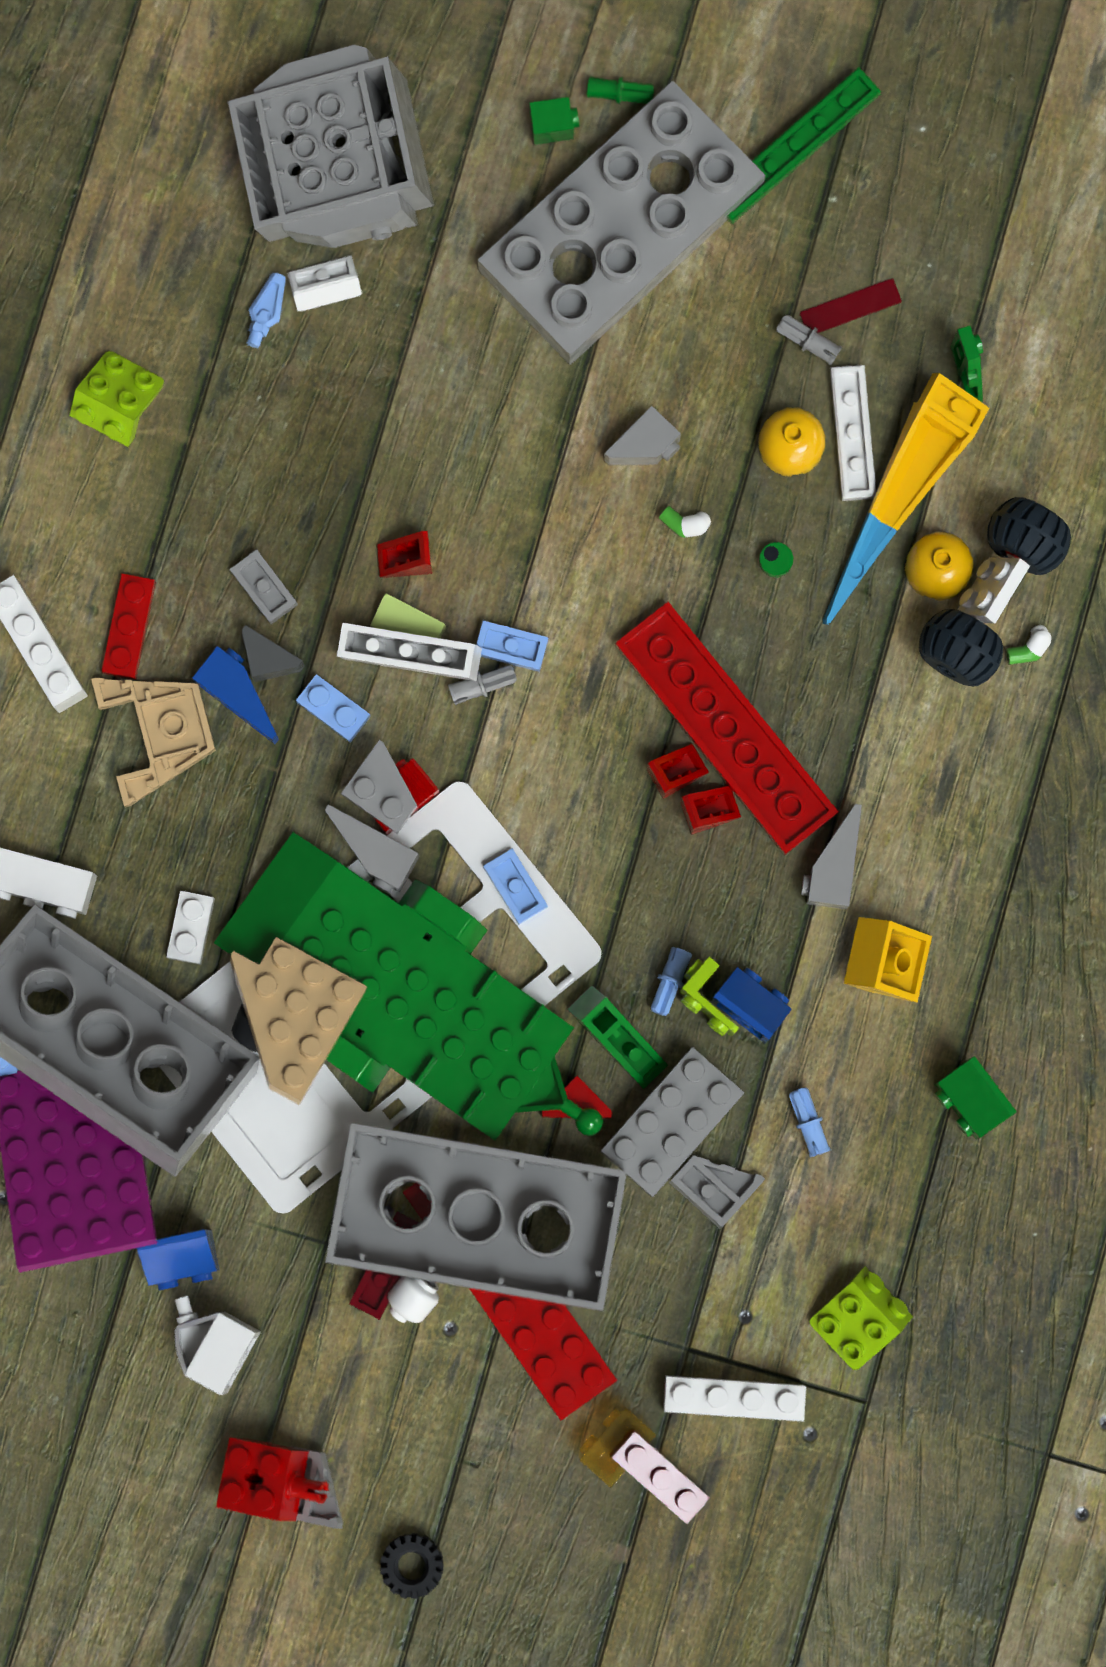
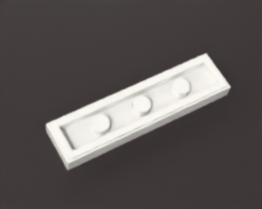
M864 365L831 367L830 375L842 501L874 499L876 486Z

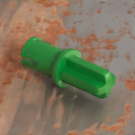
M590 76L587 98L616 100L617 104H621V101L648 104L654 98V85L624 81L623 77H619V80Z

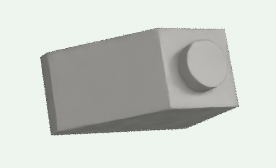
M651 406L605 452L604 461L608 465H657L663 458L666 461L671 459L680 449L677 443L680 441L681 433Z

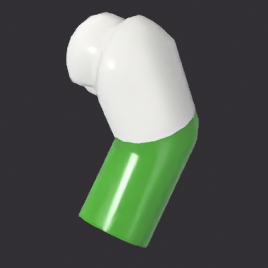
M668 506L659 516V519L683 538L702 535L711 524V519L705 512L682 517L671 506Z
M1037 625L1031 629L1030 638L1025 646L1007 648L1008 664L1012 665L1039 660L1051 644V634L1048 632V629L1043 625Z

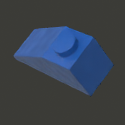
M217 646L192 679L212 697L273 744H276L279 738L245 667L242 665L244 659L231 648L223 651Z

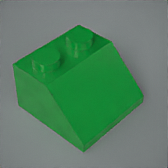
M975 1056L964 1061L934 1084L938 1089L935 1096L946 1110L952 1107L959 1117L956 1123L967 1137L973 1135L975 1139H979L1017 1112Z

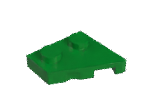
M969 325L957 329L950 348L964 390L983 403L980 356L983 353V345L978 334L973 335Z

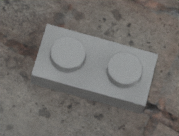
M257 549L230 569V572L271 625L298 605Z

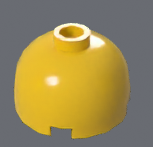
M784 408L773 413L764 422L759 434L758 444L762 460L772 471L783 476L810 472L820 462L825 450V433L820 421L811 412L801 408Z
M934 532L924 535L913 544L907 555L905 572L909 584L918 594L923 597L925 595L928 598L943 601L955 597L965 589L972 577L974 562L969 547L961 538L952 533Z

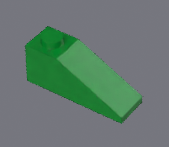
M593 986L587 989L567 1009L643 1089L668 1066L607 997Z

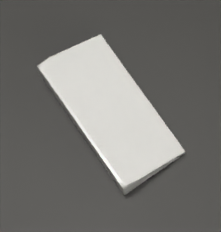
M352 255L287 273L298 311L309 310L362 294Z

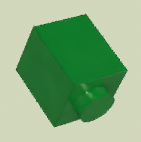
M569 97L529 103L534 145L574 139V128L580 127L577 107L571 108Z

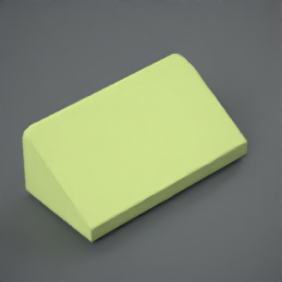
M387 593L382 598L370 625L372 628L441 638L446 629L443 622Z

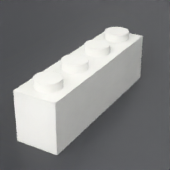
M12 575L0 583V619L52 706L58 713H61L88 695L17 578Z
M342 623L337 657L349 661L477 681L482 648L471 643Z
M0 848V899L10 901L11 895L24 899L23 905L33 907L35 904L42 910L44 904L57 907L56 914L74 919L77 913L87 914L97 875L90 871Z
M665 1375L663 1411L804 1421L806 1386L801 1384Z

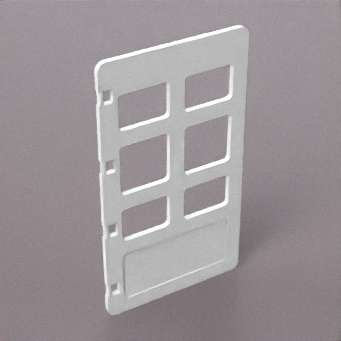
M464 782L451 784L412 815L398 834L392 831L387 835L406 847L412 848L434 830H438L443 834L483 884L482 890L460 908L479 922H482L495 910L503 909L546 961V970L521 989L540 1004L546 1006L600 961L601 948L468 784ZM512 848L548 905V908L520 925L516 922L483 868L485 864ZM358 859L347 867L367 882L374 879L369 876ZM409 878L401 892L392 889L390 893L397 903L412 884ZM229 962L179 1003L237 1041L233 1037L231 1029L243 1002L231 963ZM564 965L571 974L555 986L548 977ZM250 1050L251 1052L259 1056L257 1052ZM259 1060L256 1075L211 1132L271 1208L278 1213H288L342 1170L351 1123L392 1130L432 1097L406 1079L400 1088L374 1109L364 1112L324 1063L301 1104L298 1105L268 1088L261 1061ZM165 1064L160 1066L176 1088L182 1085V1077L177 1070ZM399 1098L405 1105V1108L389 1120L383 1110ZM316 1165L322 1175L306 1187L300 1177Z

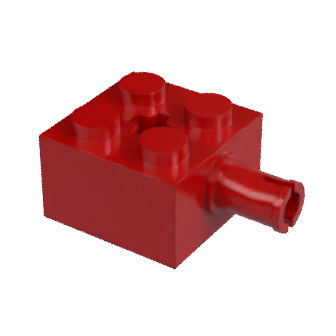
M229 1437L216 1507L275 1521H296L300 1499L323 1504L328 1495L315 1492V1490L329 1491V1484L326 1481L304 1478L309 1451L249 1438Z

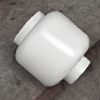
M401 1276L387 1296L392 1306L389 1309L390 1313L402 1323H405L407 1320L413 1323L422 1322L438 1304V1285L436 1282Z

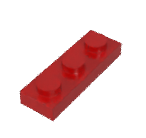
M121 574L101 671L103 674L136 680L156 585L154 579Z

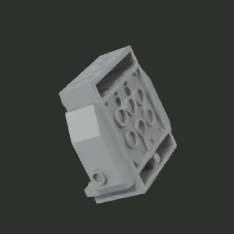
M358 45L336 49L286 63L254 89L255 94L228 101L254 229L267 241L271 242L291 237L296 242L336 248L369 238L383 240L391 237L392 232L403 230L405 227L417 226L415 211L434 206L407 79L389 57L376 60L367 48ZM288 135H294V140L290 144H285V138ZM398 135L403 161L395 153L392 136ZM344 137V145L336 147V141ZM299 166L301 168L300 173L297 176H292V169Z

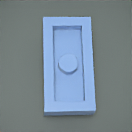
M483 620L476 645L482 648L481 657L540 672L548 637Z
M317 674L296 699V703L349 743H351L371 717L368 712Z
M513 848L483 866L518 925L548 908L547 903Z

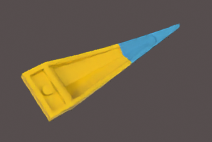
M933 373L918 402L913 403L823 618V624L832 622L850 594L901 525L952 462L975 437L989 410L988 406L940 373Z

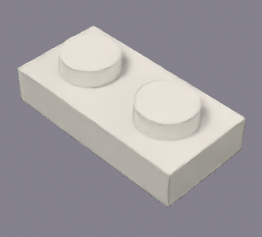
M180 891L166 958L201 965L215 901L214 897Z

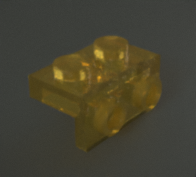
M626 1407L621 1412L615 1408L602 1422L606 1429L601 1435L596 1438L592 1434L579 1449L583 1453L579 1461L586 1465L610 1488L626 1470L612 1459L609 1454L627 1433L633 1429L648 1443L656 1437V1434Z

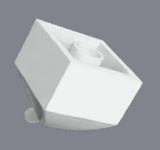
M188 1296L175 1299L179 1318H176L178 1325L175 1329V1345L184 1375L219 1395L228 1393L261 1331L227 1312H219L198 1319L197 1313L192 1311Z

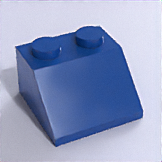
M737 967L713 997L711 1003L763 1043H766L792 1010L787 1006L790 1000L775 988L769 992L759 983L762 981V978L751 969L746 967L742 971Z
M205 1229L158 1239L157 1244L137 1248L148 1285L157 1284L158 1291L178 1287V1280L191 1277L192 1283L213 1279L212 1272L220 1271L212 1230Z

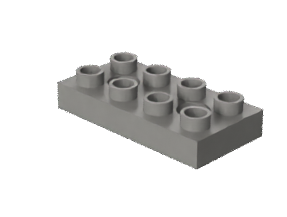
M672 81L478 259V270L557 353L571 365L727 221V216L764 184L765 174ZM665 162L680 164L689 172L690 182L688 188L677 195L659 193L650 183L652 169ZM567 251L584 253L592 260L593 271L591 278L579 285L560 282L554 277V259Z
M35 904L0 945V1057L176 1177L256 1075L260 1060L259 1056ZM52 988L63 992L69 999L68 1007L54 1015L40 1014L27 1004V998L33 991L45 992ZM165 1064L179 1072L182 1077V1085L166 1093H159L148 1089L140 1080V1072L145 1068H157Z
M351 1123L325 1262L603 1311L627 1171ZM404 1182L420 1184L419 1188L425 1192L428 1201L432 1200V1209L429 1217H425L420 1223L412 1226L413 1229L396 1227L397 1223L391 1219L388 1210L384 1209L387 1194H391L393 1190L402 1186ZM541 1206L557 1208V1212L564 1218L566 1225L569 1224L570 1235L567 1242L563 1241L557 1248L550 1250L551 1253L534 1251V1247L529 1243L526 1235H522L521 1232L524 1218H529L533 1212L541 1209Z

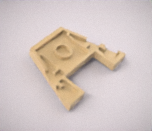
M91 679L100 710L130 702L135 704L150 767L116 777L125 808L132 806L216 751L198 684L161 681L143 682L126 679Z

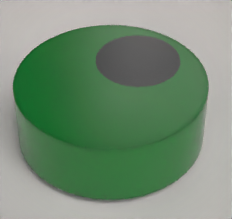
M780 542L766 545L759 557L761 570L766 575L774 578L786 575L793 564L792 551L787 545Z

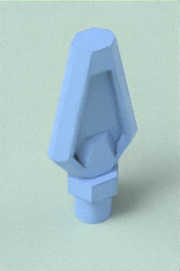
M272 273L249 308L252 322L248 329L250 335L247 345L253 348H259L263 337L267 336L269 328L280 321L286 281L285 276Z

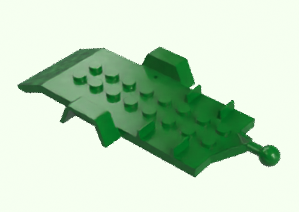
M292 832L214 942L215 945L231 955L234 951L260 965L274 939L277 937L367 986L366 992L326 1060L372 1093L390 1068H392L494 1141H496L515 1113L560 1109L574 1119L578 1131L587 1136L597 1134L602 1128L603 1118L596 1109H582L568 1099L555 1055L574 1027L500 976L495 970L490 969L473 957L471 953L488 930L469 913L423 882L415 879L401 900L396 903L337 860Z

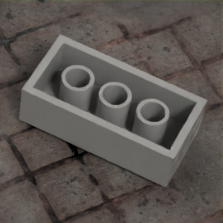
M692 1047L601 1150V1153L620 1170L627 1171V1176L653 1198L741 1098L744 1092Z

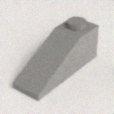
M328 804L325 809L326 814L369 876L374 878L372 884L389 894L392 889L401 892L420 857L419 853Z
M855 804L810 870V875L803 876L801 895L807 896L806 904L846 910L849 907L862 805Z

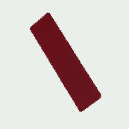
M888 279L801 311L800 316L804 325L812 330L817 328V333L897 305L902 302L894 279Z

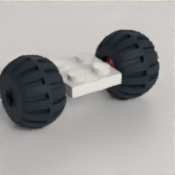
M1023 497L1011 498L1002 503L993 512L987 527V542L991 549L1000 557H989L980 565L976 573L978 577L972 587L967 589L959 600L960 606L958 610H942L925 624L919 639V652L926 663L944 676L966 686H979L992 677L1000 666L1003 657V644L999 635L984 623H996L1026 572L1034 575H1044L1056 569L1064 561L1070 547L1071 533L1068 525L1061 517L1045 506Z

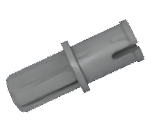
M785 315L777 326V331L803 347L801 351L808 350L826 361L829 365H832L842 349L840 345L838 346L817 333V328L812 330L789 315Z
M509 665L482 675L478 671L477 681L462 680L448 684L454 704L458 705L482 695L486 698L488 697L487 692L513 684L517 681L514 668Z

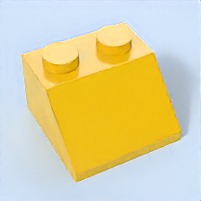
M858 917L844 984L864 991L918 1003L932 936L892 921Z

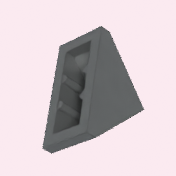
M245 625L241 630L254 682L298 673L305 667L303 660Z

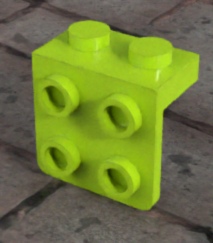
M107 351L75 389L70 416L80 423L88 425L108 436L110 439L129 447L135 439L140 416L162 390L164 380L112 351Z
M708 957L704 963L698 959L683 976L688 982L679 992L684 996L681 1002L694 1014H697L699 1011L704 1013L710 1019L707 1025L721 1037L726 1033L732 1037L739 1030V1027L698 993L700 988L720 965L711 957Z
M865 1266L852 1278L844 1289L810 1319V1325L850 1368L858 1370L900 1334L913 1316L909 1313L905 1303L899 1298H895L884 1286L882 1279Z

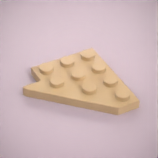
M276 937L260 965L234 951L231 954L230 963L268 1088L300 1105L366 992L367 986Z

